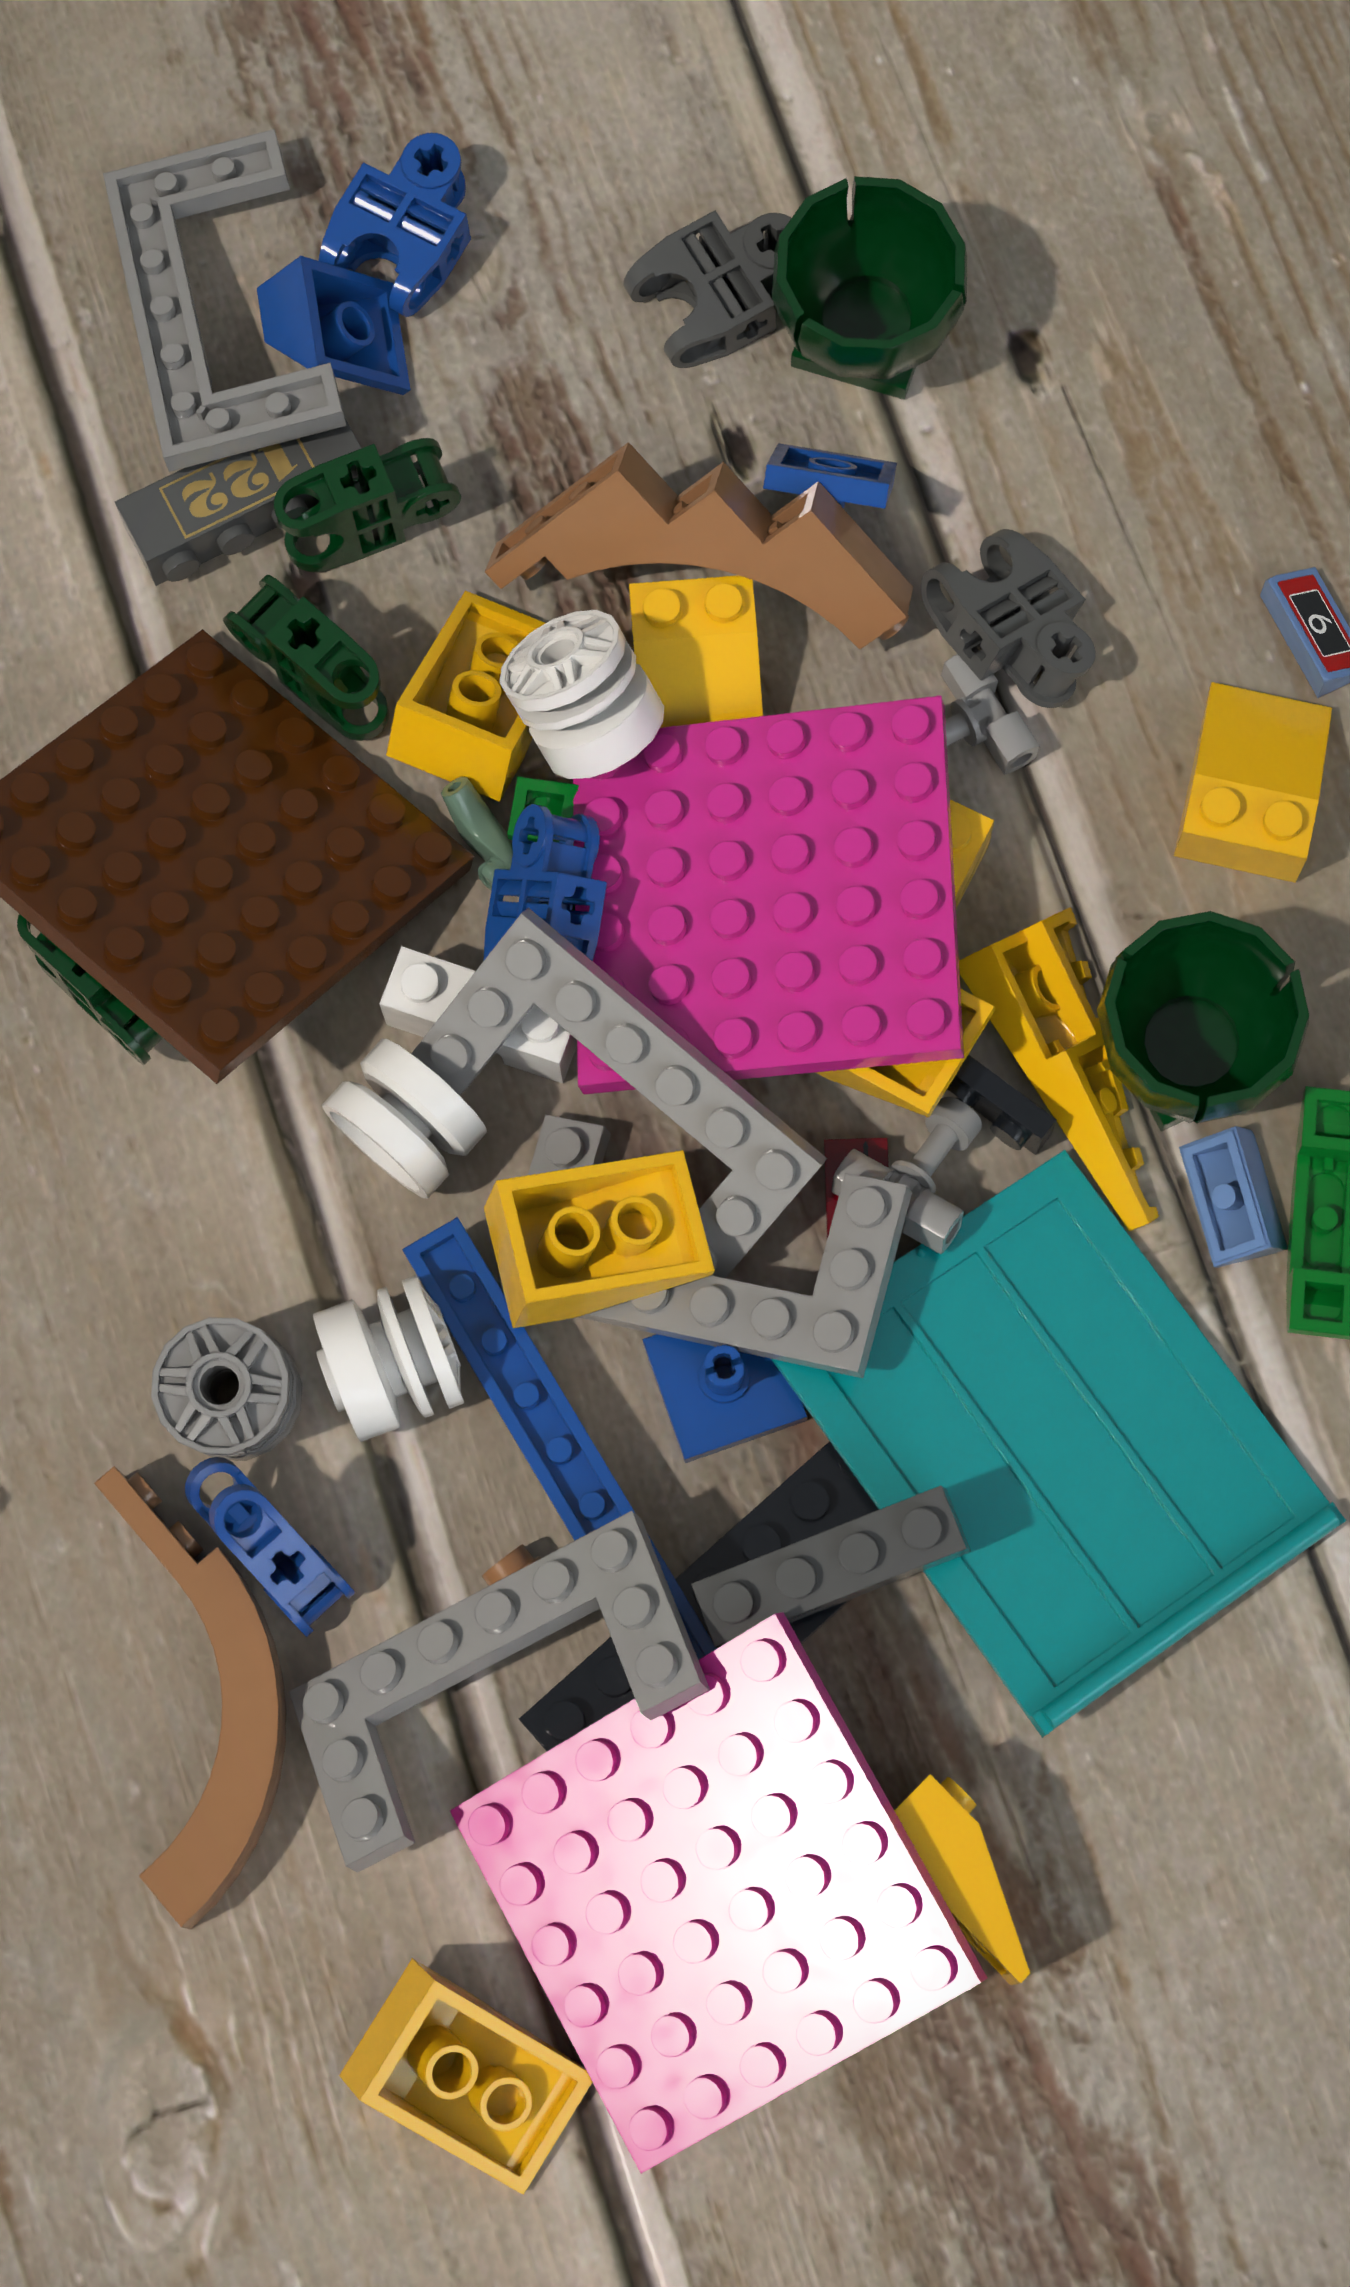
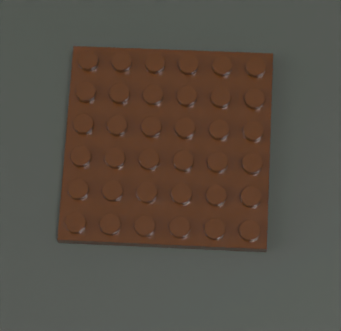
M203 629L0 779V897L216 1084L222 1081L469 872L475 857Z

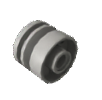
M209 1317L185 1326L164 1345L153 1368L151 1398L160 1423L179 1443L211 1457L247 1461L272 1451L290 1434L301 1411L302 1381L291 1355L276 1339L262 1329L238 1318ZM237 1376L239 1389L236 1396L230 1402L220 1405L217 1398L220 1384L228 1377Z

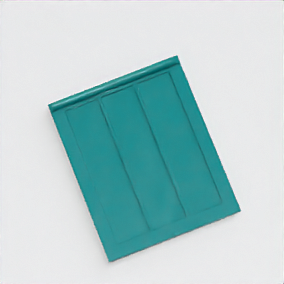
M1063 1150L963 1216L961 1228L949 1247L942 1254L921 1244L893 1263L864 1378L771 1359L879 1510L941 1485L947 1489L971 1552L923 1572L1042 1738L1347 1521L1333 1502L1329 1503L1066 1150Z

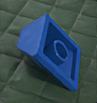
M299 256L257 287L265 343L307 369L331 363L334 375L337 378L404 395L411 390L399 314L389 308V298L394 283Z

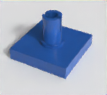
M778 443L766 465L763 489L800 495L819 481L843 509L845 502L885 509L893 488L897 463Z
M658 1334L642 1339L685 1464L807 1421V1415L801 1400L770 1358L738 1352L734 1347L727 1345L714 1347Z

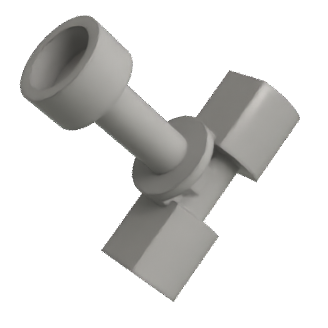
M976 648L972 651L977 653L979 650ZM958 654L944 662L941 676L956 698L951 703L952 716L946 719L947 746L963 738L971 746L984 742L1004 775L1014 772L1033 761L1037 756L1040 746L1018 711L1007 714L994 693L998 680L995 675L992 674L981 681Z
M953 1097L941 1098L931 1116L926 1118L925 1124L930 1135L910 1162L898 1160L888 1168L858 1150L852 1149L836 1170L832 1184V1193L838 1196L845 1173L907 1185L912 1195L904 1221L903 1233L939 1254H942L949 1247L961 1228L964 1210L935 1195L936 1186L931 1176L951 1149L958 1151L966 1150L982 1128V1122L978 1114L969 1105Z

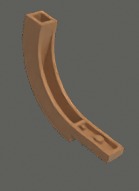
M113 1466L94 1484L163 1564L192 1601L205 1625L219 1670L222 1695L221 1731L210 1778L197 1807L185 1827L170 1846L139 1875L180 1927L192 1929L219 1902L239 1876L254 1851L271 1813L281 1778L286 1745V1701L283 1675L276 1645L264 1613L247 1582L228 1556L219 1547H216L198 1563L195 1557L204 1549L179 1520L169 1528L159 1517L154 1508L163 1501L138 1472L130 1479H127L125 1475Z

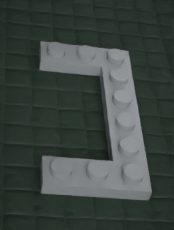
M275 129L103 173L161 450L168 471L171 472L347 426L331 363L215 393L213 390L176 219L290 190Z
M530 908L526 909L519 915L411 1054L438 1074L457 1094L461 1095L468 1089L534 1004L732 1169L699 1209L715 1269L712 1276L726 1278L819 1170L827 1158Z
M545 1114L528 1175L603 1163L611 1133L602 1125ZM845 1173L812 1296L711 1275L579 1316V1318L714 1347L727 1345L734 1347L738 1352L864 1378L912 1192L905 1184ZM499 1274L497 1283H498L499 1287L501 1288L502 1292L504 1293V1291H503V1286H502V1282H501V1278H500V1274Z
M633 1511L622 1515L289 1691L346 1867L358 1873L415 1843L376 1726L598 1609H601L640 1713L650 1721L710 1690L643 1521Z

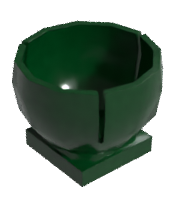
M854 176L852 215L849 220L847 217L849 186L847 178L806 197L779 235L774 254L772 298L778 315L795 345L791 355V367L905 400L916 366L930 360L957 324L967 302L966 245L943 204L900 179Z
M1212 911L1160 920L1126 947L1110 966L1097 1008L1110 1070L1139 1102L1150 1110L1161 1132L1183 1121L1188 1123L1194 1121L1198 1124L1244 1114L1255 1108L1293 1075L1309 1025V1011L1299 969L1293 971L1295 961L1259 926ZM1289 977V982L1281 989L1282 984Z

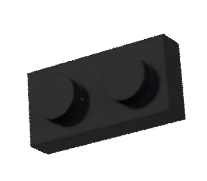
M969 1054L943 1097H953L963 1101L992 1122L990 1129L993 1134L1009 1147L1021 1150L1024 1146L1035 1155L1050 1138L1057 1120Z

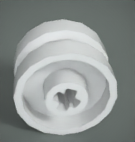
M381 1039L360 1062L365 1080L376 1093L360 1083L345 1081L322 1104V1107L332 1122L373 1162L408 1190L421 1198L428 1199L449 1176L445 1159L434 1145L449 1154L466 1156L487 1133V1130L475 1111L438 1074L400 1045L388 1039Z

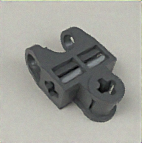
M716 210L666 236L640 257L629 269L624 278L623 286L634 302H645L655 297L658 301L676 298L686 301L694 308L690 315L683 319L685 325L675 331L664 345V352L673 366L677 368H690L728 356L776 329V311L772 298L774 254L779 235L790 221V216L782 213H767L730 233ZM700 233L699 240L696 237V234Z
M1002 529L986 537L980 547L981 562L986 573L989 575L986 581L973 576L967 570L962 572L955 565L946 562L940 563L924 573L921 581V594L927 612L943 638L981 681L1003 668L1016 683L1024 697L1032 703L1045 708H1057L1069 701L1076 689V678L1083 676L1089 671L1095 661L1096 651L1091 638L1072 621L1086 599L1046 554L1020 533L1010 529ZM999 546L1003 547L1010 555L1012 567L1003 559ZM940 582L945 587L954 604L950 603L943 595ZM1054 587H1058V588H1059V589L1056 590L1055 592H1053V593H1051V594L1049 593V590H1051L1052 588H1054ZM1076 645V651L1074 652L1071 658H1068V655L1072 651L1073 647ZM981 646L982 650L978 651L977 653H974L972 651ZM1042 671L1043 674L1035 685L1033 682L1039 672Z

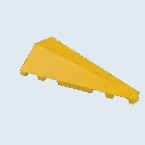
M1071 907L959 960V973L974 996L995 1006V1012L990 1019L991 1023L1053 1117L1057 1119V1123L1128 1231H1132L1154 1221L1159 1217L1157 1207H1149L1139 1186L1136 1170L1144 1165L1140 1148H1129L1120 1116L1128 1111L1129 1107L1122 1082L1110 1070L1099 1018L1095 1017L1087 1000L1083 984L1091 979L1092 975L1088 961H1076L1068 931L1077 922Z

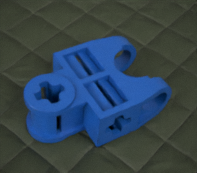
M439 133L419 135L406 145L401 157L389 175L363 162L336 205L322 241L319 261L353 271L365 261L376 258L386 259L396 264L395 271L399 275L391 290L389 308L405 317H410L417 313L442 287L471 240L467 215L457 209L464 199L466 183L461 171L460 152L456 144L447 136Z
M531 804L521 812L513 832L510 870H494L485 927L483 961L519 915L528 908L593 961L598 943L607 886L605 881L591 879L600 840L599 828L593 817L583 814H576L571 818L553 815L547 807L537 804ZM528 834L538 836L537 842L527 840ZM574 840L584 842V848L573 846ZM503 897H519V902L503 901ZM573 905L590 906L589 912L572 911Z
M212 1457L200 1462L192 1469L185 1483V1494L188 1502L209 1524L221 1541L264 1586L263 1590L306 1637L314 1631L310 1625L343 1595L349 1599L356 1593L312 1544L309 1546L232 1461L223 1457ZM217 1472L230 1474L233 1478L232 1486L222 1490L214 1498L211 1505L201 1501L200 1487L209 1475Z

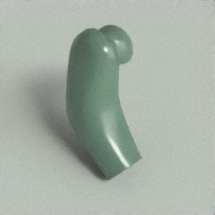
M459 777L447 784L441 791V795L460 836L485 861L478 868V877L491 890L494 870H510L513 856L512 841L508 839L506 831L467 777Z

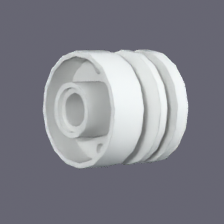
M598 610L575 611L552 619L529 633L514 647L501 668L499 683L524 725L529 726L532 738L553 773L567 779L592 778L613 771L633 759L654 739L664 718L665 706L642 667L636 664L637 657L627 643L620 627L612 615Z
M417 1275L402 1280L411 1309L397 1313L387 1287H383L377 1290V1301L381 1316L379 1321L368 1324L362 1311L353 1299L313 1314V1320L323 1348L316 1351L322 1373L338 1412L346 1410L360 1442L400 1428V1415L396 1397L409 1393L424 1418L434 1415L425 1386L439 1382L449 1409L464 1403L460 1387L461 1364L439 1305L422 1288Z

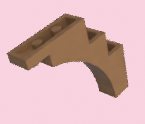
M629 442L498 541L485 569V573L500 589L504 588L518 576H521L524 580L533 577L544 567L548 560L567 580L597 570L637 564H681L722 570L758 581L808 606L837 627L858 649H862L878 637L881 640L889 639L906 624L909 618L908 610L913 592V586L819 481L772 515L724 461L681 494L677 495Z

